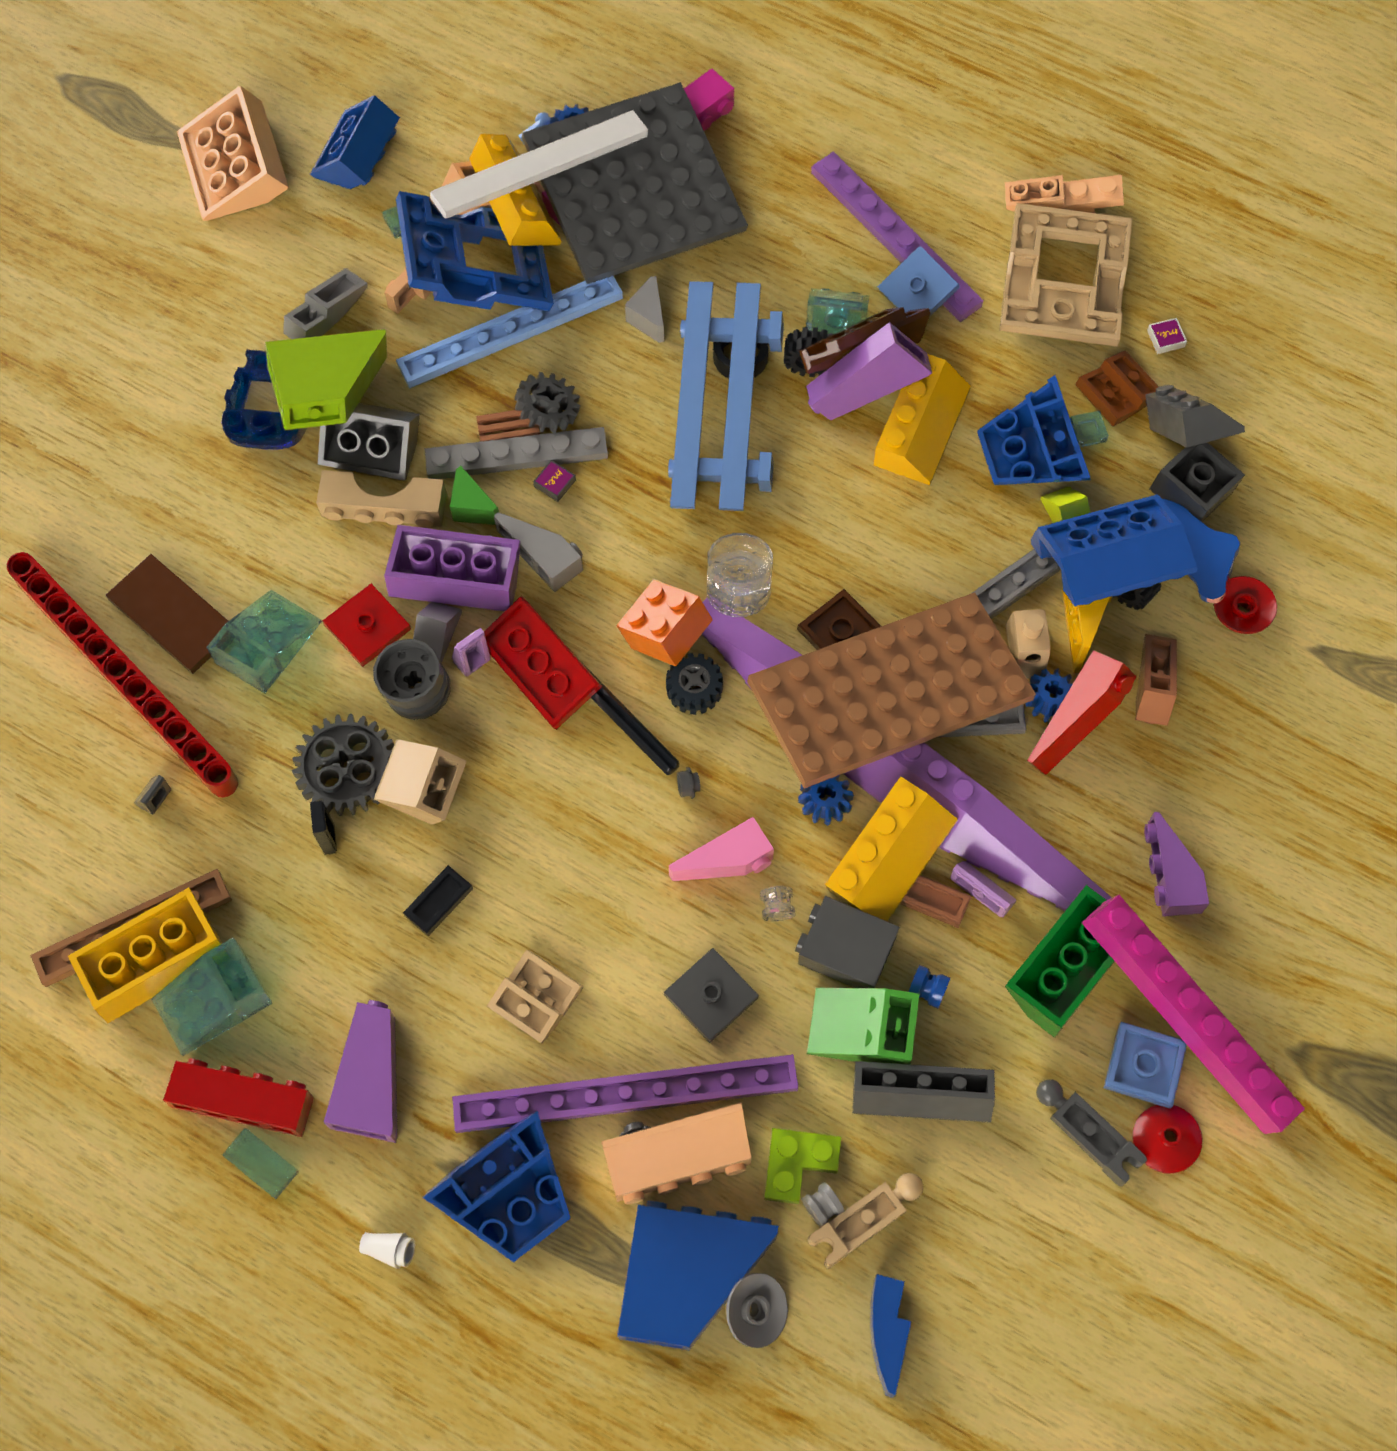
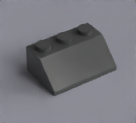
M1173 385L1157 387L1156 392L1145 395L1150 429L1186 448L1245 432L1242 424L1211 403L1199 399L1198 396H1192L1186 391L1176 389Z
M358 403L347 423L320 426L317 465L405 481L417 445L420 414Z

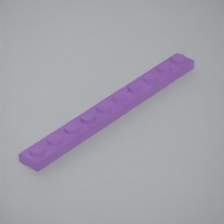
M794 1054L516 1088L452 1096L454 1125L456 1133L511 1127L535 1111H538L541 1123L754 1097L798 1091Z

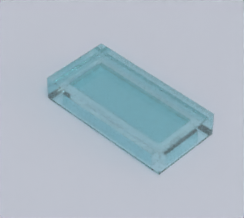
M246 1128L243 1129L222 1154V1156L275 1199L279 1197L299 1172Z

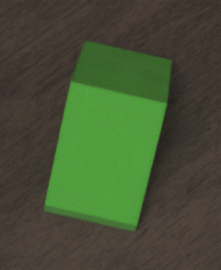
M459 466L455 472L450 502L453 522L496 525L494 515L499 512L498 507L464 468Z

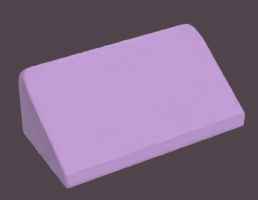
M962 861L954 867L950 877L951 880L1000 918H1004L1016 903V899L968 862Z

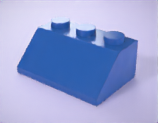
M375 95L346 109L310 175L313 178L347 189L355 188L361 184L363 186L366 185L373 177V167L385 154L384 147L386 143L395 135L397 131L395 126L400 117Z

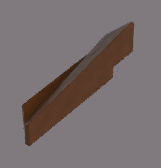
M904 307L885 309L799 351L806 373L811 374L829 369L889 322L915 344L920 343L931 314L929 308L909 310L905 312Z

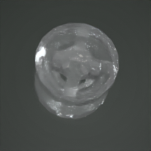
M773 886L760 891V899L765 905V908L762 910V916L765 921H783L795 916V907L791 905L790 901L793 897L791 887Z

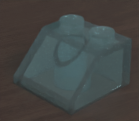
M811 288L808 297L806 327H808V330H813V327H816L819 332L825 329L828 330V334H836L867 318L870 295H862L858 292H838L827 288Z

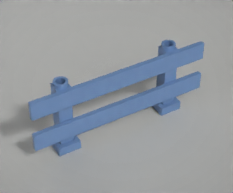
M689 281L686 320H681L680 335L681 338H684L675 454L674 459H669L668 476L672 478L670 508L695 509L697 481L721 482L719 510L744 511L746 483H757L761 492H772L774 469L772 452H760L759 460L748 459L756 344L769 343L770 352H782L784 333L782 311H770V319H758L761 283H737L734 318H711L713 282ZM709 342H732L723 459L699 458Z

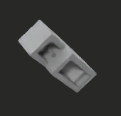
M345 268L305 293V303L284 315L283 333L291 339L324 335L355 304L366 290L368 283Z

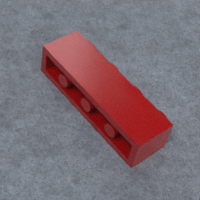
M188 1058L187 1063L175 1061L163 1101L171 1108L298 1137L303 1136L314 1099L312 1094L306 1090L305 1084L287 1080L285 1085L274 1083L273 1077L260 1073H254L253 1077L240 1075V1070L229 1066H221L220 1070L207 1068L208 1063L193 1058Z

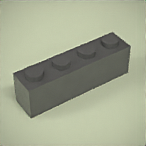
M855 1061L852 1114L991 1122L995 1103L994 1070Z

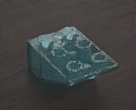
M270 590L229 620L206 648L217 665L265 694L322 621L273 590Z
M234 937L203 954L151 999L182 1056L273 1004L246 954Z

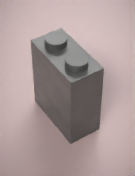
M825 896L822 904L818 905L815 903L808 922L812 923V927L808 935L802 933L795 951L800 953L798 964L853 988H875L900 927Z

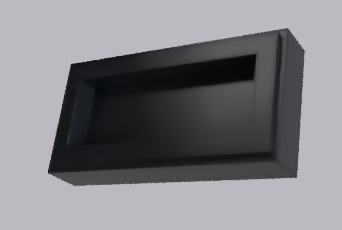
M310 802L313 835L324 855L334 854L337 851L335 824L324 802Z
M448 865L403 912V915L425 935L429 936L473 890V886Z

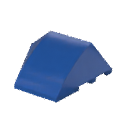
M1055 375L1047 380L1048 383L1035 393L1031 391L1025 396L1026 399L1013 409L1005 410L977 430L994 485L1091 480Z
M535 1111L502 1132L449 1172L422 1197L513 1262L571 1218L559 1178L554 1168L538 1111Z

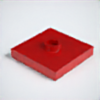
M372 583L322 620L324 626L362 667L377 657L388 645L396 642L411 630L410 624Z

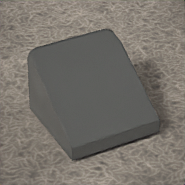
M160 775L151 778L134 803L153 815L170 793L171 787L164 777Z

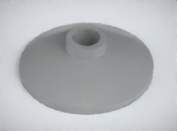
M762 1273L749 1274L740 1279L731 1290L726 1307V1317L731 1333L741 1344L753 1348L765 1347L778 1338L785 1326L788 1312L787 1299L783 1288L773 1277Z

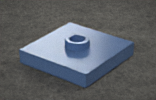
M921 246L911 253L877 286L896 308L904 307L905 312L929 308L930 316L960 288L959 284Z
M1120 1022L1103 1088L1171 1109L1174 1104L1187 1044L1182 1039Z

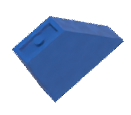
M647 1201L646 1206L638 1205L617 1334L618 1339L690 1350L727 1303L729 1294L735 1284L752 1271L776 1240L778 1226L771 1225L772 1220L764 1217H751L750 1222L737 1220V1215L730 1212L717 1211L716 1216L703 1215L702 1209L691 1206H682L681 1211L667 1209L666 1203L658 1201Z

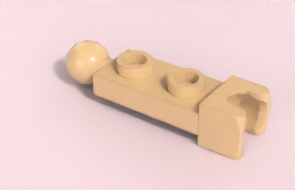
M905 1173L897 1179L894 1190L885 1181L836 1218L812 1233L807 1238L809 1245L816 1246L821 1242H827L832 1246L833 1252L826 1257L824 1266L830 1269L906 1213L907 1210L901 1202L903 1200L914 1201L922 1195V1180L916 1174Z

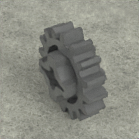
M539 372L537 379L530 374L527 381L522 380L514 398L517 401L515 410L522 411L520 415L521 420L527 418L530 420L529 427L537 424L539 425L540 432H544L545 428L549 427L552 433H556L558 426L565 431L568 424L573 425L580 409L578 404L580 396L573 394L575 389L573 385L568 387L564 385L565 378L557 381L555 380V374L551 373L549 378H545L543 372Z

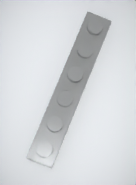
M604 427L424 448L427 477L429 479L454 478L456 469L459 466H462L471 476L544 467L551 460L561 465L608 459Z

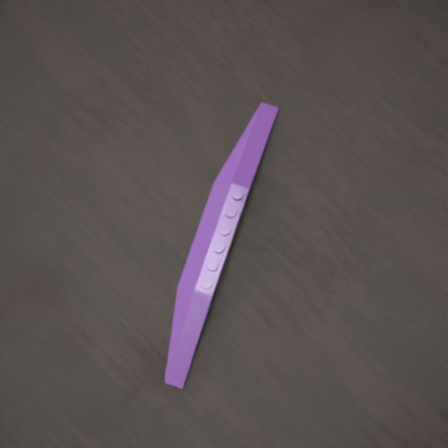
M708 596L703 601L713 620L702 635L713 647L720 651L724 656V660L732 669L735 668L749 688L750 686L747 682L748 675L802 656L799 652L714 598ZM925 743L843 773L880 803L884 801L900 776L929 794L958 819L939 848L967 859L966 862L978 868L983 867L998 875L999 879L1007 883L1010 881L1026 889L1027 893L1039 899L1042 897L1056 904V907L1063 911H1066L1086 885L1106 900L1112 898L987 789Z

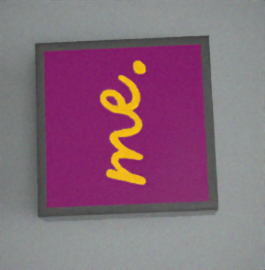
M551 460L536 477L533 484L535 488L559 502L576 481V475Z

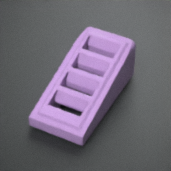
M481 628L475 630L454 646L453 662L465 677L475 672L491 659L485 634Z

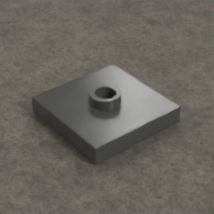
M714 948L707 952L664 991V996L709 1043L759 998V995Z

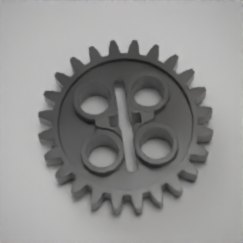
M337 714L333 724H330L324 718V728L320 729L313 725V736L302 735L306 746L296 745L295 747L301 755L292 758L293 763L298 767L292 770L294 777L298 779L295 783L299 790H303L302 795L305 800L312 798L311 802H324L328 812L335 807L338 816H342L345 808H349L351 814L355 815L356 806L359 805L365 811H368V801L371 800L376 804L380 803L374 800L394 747L393 740L387 739L388 733L385 729L378 731L379 726L376 721L368 726L365 716H362L358 722H355L353 714H349L347 721L342 722L341 717ZM366 743L364 749L360 751L352 750L356 744ZM334 749L333 754L330 756L321 757L324 750ZM344 762H347V767L343 768ZM363 772L371 773L370 777L366 780H356L358 775ZM331 778L339 779L334 786H324L326 781Z

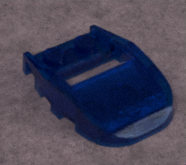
M246 350L247 363L244 368H237L233 376L235 381L231 389L226 390L224 397L226 408L222 412V429L227 439L232 444L240 447L266 450L292 447L302 439L307 428L284 430L280 412L244 409L251 381L272 383L267 367L266 351Z

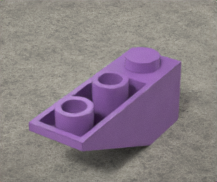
M1154 812L1148 824H1145L1144 834L1146 842L1151 843L1153 855H1150L1149 866L1151 874H1156L1158 886H1155L1154 889L1156 905L1161 906L1162 916L1202 914L1209 905L1204 872L1159 812Z

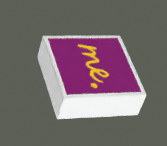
M1177 318L1153 323L1148 326L1147 332L1157 354L1185 348L1187 340Z

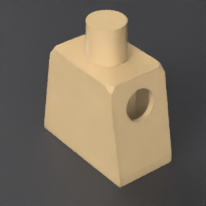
M1043 609L1014 611L1006 623L1009 650L1027 679H1030L1034 674L1040 676L1041 671L1045 668L1047 669L1051 652L1046 612ZM1031 655L1035 660H1026L1025 658Z

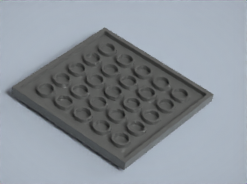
M681 82L522 133V140L529 152L631 110L637 114L648 129V135L643 139L540 180L587 284L747 231L748 224Z

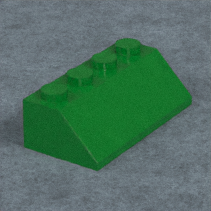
M1087 885L1005 986L1027 1017L1054 1038L1115 962L1081 923L1106 901L1105 898Z

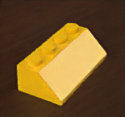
M480 134L469 160L475 173L517 157L520 154L507 135ZM534 183L489 201L509 246H559L562 240Z
M927 354L932 374L901 388L877 443L873 466L930 485L971 386L946 360Z
M900 776L827 880L825 886L829 892L851 907L888 922L958 819L929 794Z
M188 887L68 955V958L94 1010L108 1024L225 957L228 953L193 892Z

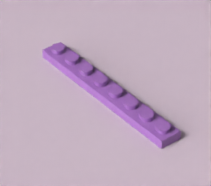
M834 151L812 165L811 173L900 263L921 246L959 284L960 288L942 304L959 322L982 307L983 299Z

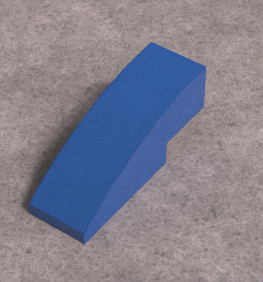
M877 1274L874 1278L870 1303L872 1351L886 1396L893 1398L897 1391L911 1321L897 1318L905 1281Z

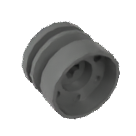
M415 639L398 640L388 645L378 655L373 667L374 682L379 692L386 699L390 707L401 717L411 720L426 719L438 713L448 700L451 692L450 678L434 650L424 642Z

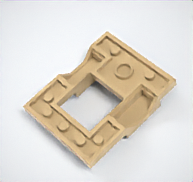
M1017 203L999 331L1118 347L1122 323V293L1128 265L1132 218ZM1049 238L1099 245L1093 286L1037 279L1041 239Z

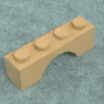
M322 470L316 503L321 517H326L333 521L353 519L361 523L378 521L395 526L403 523L430 528L432 526L442 527L447 493L444 481L441 479L413 477L409 484L396 494L374 496L364 492L356 484L352 472Z

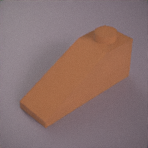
M1145 634L1136 696L1135 720L1144 721L1148 724L1168 726L1177 697V639Z

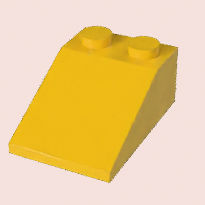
M1062 586L1073 672L1080 673L1107 603L1111 602L1112 596L1093 601L1087 605L1074 606L1063 591Z

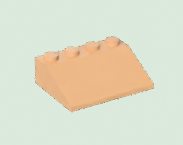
M242 86L237 87L177 131L203 220H212L266 204L289 188L263 103Z
M741 1103L601 1141L617 1202L624 1200L625 1204L640 1202L645 1199L644 1194L658 1191L659 1195L679 1190V1184L692 1181V1185H701L712 1181V1175L725 1172L726 1176L740 1174L746 1171L745 1166L751 1165V1152Z

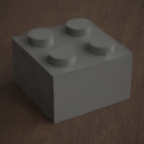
M1207 442L1188 448L1185 447L1160 470L1149 489L1155 495L1158 494L1162 499L1173 501L1185 507L1192 515L1203 522L1234 492L1245 474Z

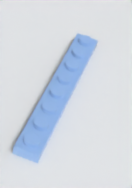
M614 276L590 284L583 281L552 294L554 304L550 311L528 307L518 308L396 359L397 366L410 389L623 299V292Z

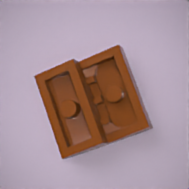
M1126 350L1105 359L1100 368L1080 376L1075 384L1112 426L1125 421L1147 407L1145 395L1156 392V388L1159 387Z

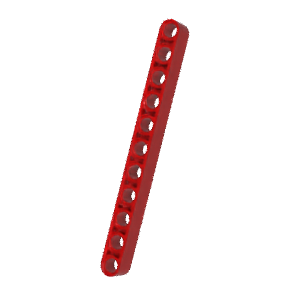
M19 552L12 555L6 564L7 571L19 588L214 795L222 798L232 795L237 790L238 779L228 762L30 554ZM48 589L45 593L40 594L43 590ZM67 609L64 613L59 614L61 610ZM82 629H87L84 633L77 635ZM106 649L103 654L96 655L100 650ZM126 669L122 675L115 676L118 671ZM146 690L140 697H135L137 692ZM166 711L160 718H154L158 712ZM186 732L182 738L174 739L178 733ZM206 753L203 759L194 761L198 754ZM227 774L223 781L214 782L217 776Z

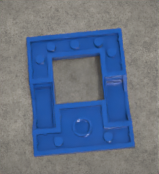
M399 191L396 204L410 288L433 291L435 301L491 310L494 302L546 311L551 310L554 301L543 246H511L516 275L466 267L462 242L480 244L483 236L507 241L493 210L480 207L463 215L457 214L445 219L429 196Z

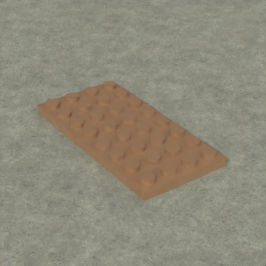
M975 592L750 674L747 680L803 788L810 787L1033 701L1036 695Z

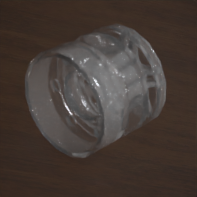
M732 533L720 537L711 545L707 561V598L711 606L720 613L732 617H747L761 611L771 598L773 553L769 545L761 538L748 533Z

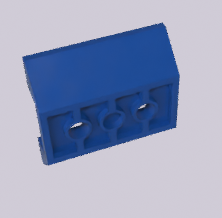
M1158 494L1038 527L1030 538L1031 545L1041 559L1053 557L1061 568L1063 591L1074 606L1087 605L1099 599L1119 596L1124 592L1151 587L1156 583L1179 579L1185 575L1197 572V565L1184 526Z

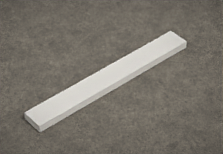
M631 110L430 191V198L443 217L447 219L647 137L648 129L637 114Z

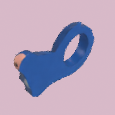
M1162 499L1184 526L1197 565V572L1188 574V576L1197 585L1199 596L1203 601L1218 603L1225 596L1226 582L1232 573L1235 558L1239 553L1240 542L1237 536L1215 531L1198 520L1185 507L1173 501Z

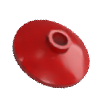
M1248 576L1228 579L1224 598L1218 603H1213L1214 611L1220 622L1230 630L1241 634H1255L1265 630L1273 622L1277 613V601L1272 590L1262 581ZM1237 607H1244L1247 613L1240 611Z
M1154 1105L1146 1109L1134 1124L1132 1133L1133 1144L1146 1156L1147 1161L1145 1164L1155 1171L1167 1174L1182 1172L1193 1165L1201 1153L1202 1133L1193 1116L1181 1107L1173 1105L1170 1109ZM1166 1130H1170L1175 1134L1176 1140L1174 1142L1166 1140L1164 1136Z

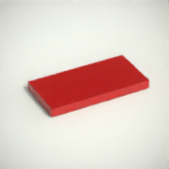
M520 596L484 631L489 654L556 730L602 687L523 596Z

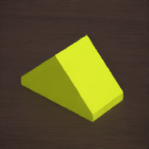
M1069 486L1041 496V501L1053 523L1091 513L1088 497Z

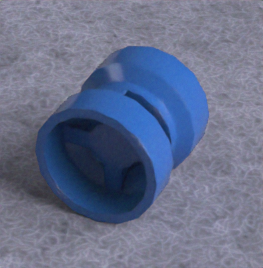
M919 965L908 992L919 993V998H924V1000H927L928 1005L938 1009L951 978L943 974L931 975L929 968Z

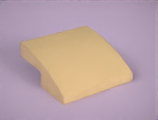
M526 950L509 978H504L487 1007L540 1043H544L584 986L532 951Z

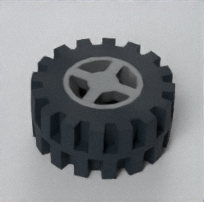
M689 653L688 658L685 659L683 657L676 667L670 665V670L666 674V689L672 705L675 708L679 706L680 711L684 713L686 710H690V714L696 715L697 710H700L702 714L706 712V708H714L715 702H719L723 690L722 673H720L719 665H714V661L710 657L707 660L704 659V654L700 653L698 657H694L693 653Z

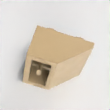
M398 739L391 752L374 800L431 825L444 821L467 761L437 747Z

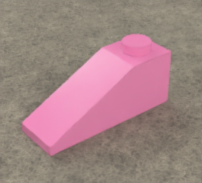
M754 817L668 865L669 877L672 881L744 876L752 871L759 873L770 866L771 860H773L774 848Z

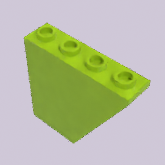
M385 329L265 342L267 367L284 430L347 423L387 358Z

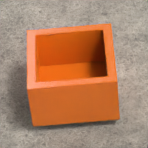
M653 579L616 626L631 649L676 667L713 619L698 595Z

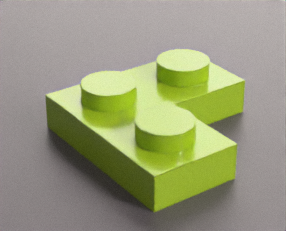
M772 1128L764 1200L799 1204L803 1170L837 1174L841 1137Z

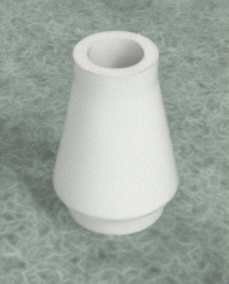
M365 1232L360 1241L359 1251L361 1254L369 1255L399 1269L401 1266L408 1267L414 1256L415 1240L408 1238L406 1233L372 1234Z

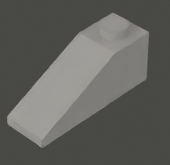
M498 512L494 515L497 531L503 538L520 540L519 555L554 592L583 571V554L575 543L571 542L569 544L561 535Z

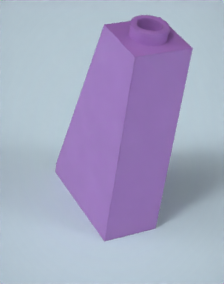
M889 322L807 385L809 406L815 413H821L831 421L932 374V369L927 353Z
M369 1000L368 1004L357 1002L324 1123L332 1130L396 1143L398 1131L395 1016L391 1009H388V1005L375 1000Z

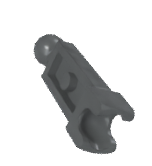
M1048 1079L1039 1083L1036 1094L1040 1103L1045 1106H1054L1057 1109L1050 1119L1103 1168L1102 1171L1118 1186L1122 1187L1129 1180V1175L1123 1169L1122 1162H1129L1135 1168H1139L1147 1161L1146 1156L1133 1143L1128 1142L1076 1092L1067 1100L1063 1096L1062 1086L1057 1081Z

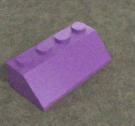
M397 525L384 574L388 596L506 611L513 604L517 587L520 540Z

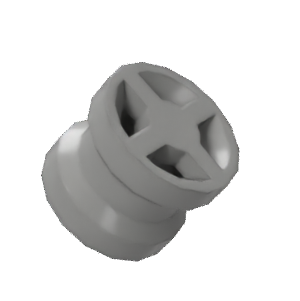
M825 1182L818 1186L816 1193L813 1195L807 1194L801 1199L808 1213L819 1227L828 1223V1219L833 1215L838 1216L845 1211L836 1194Z

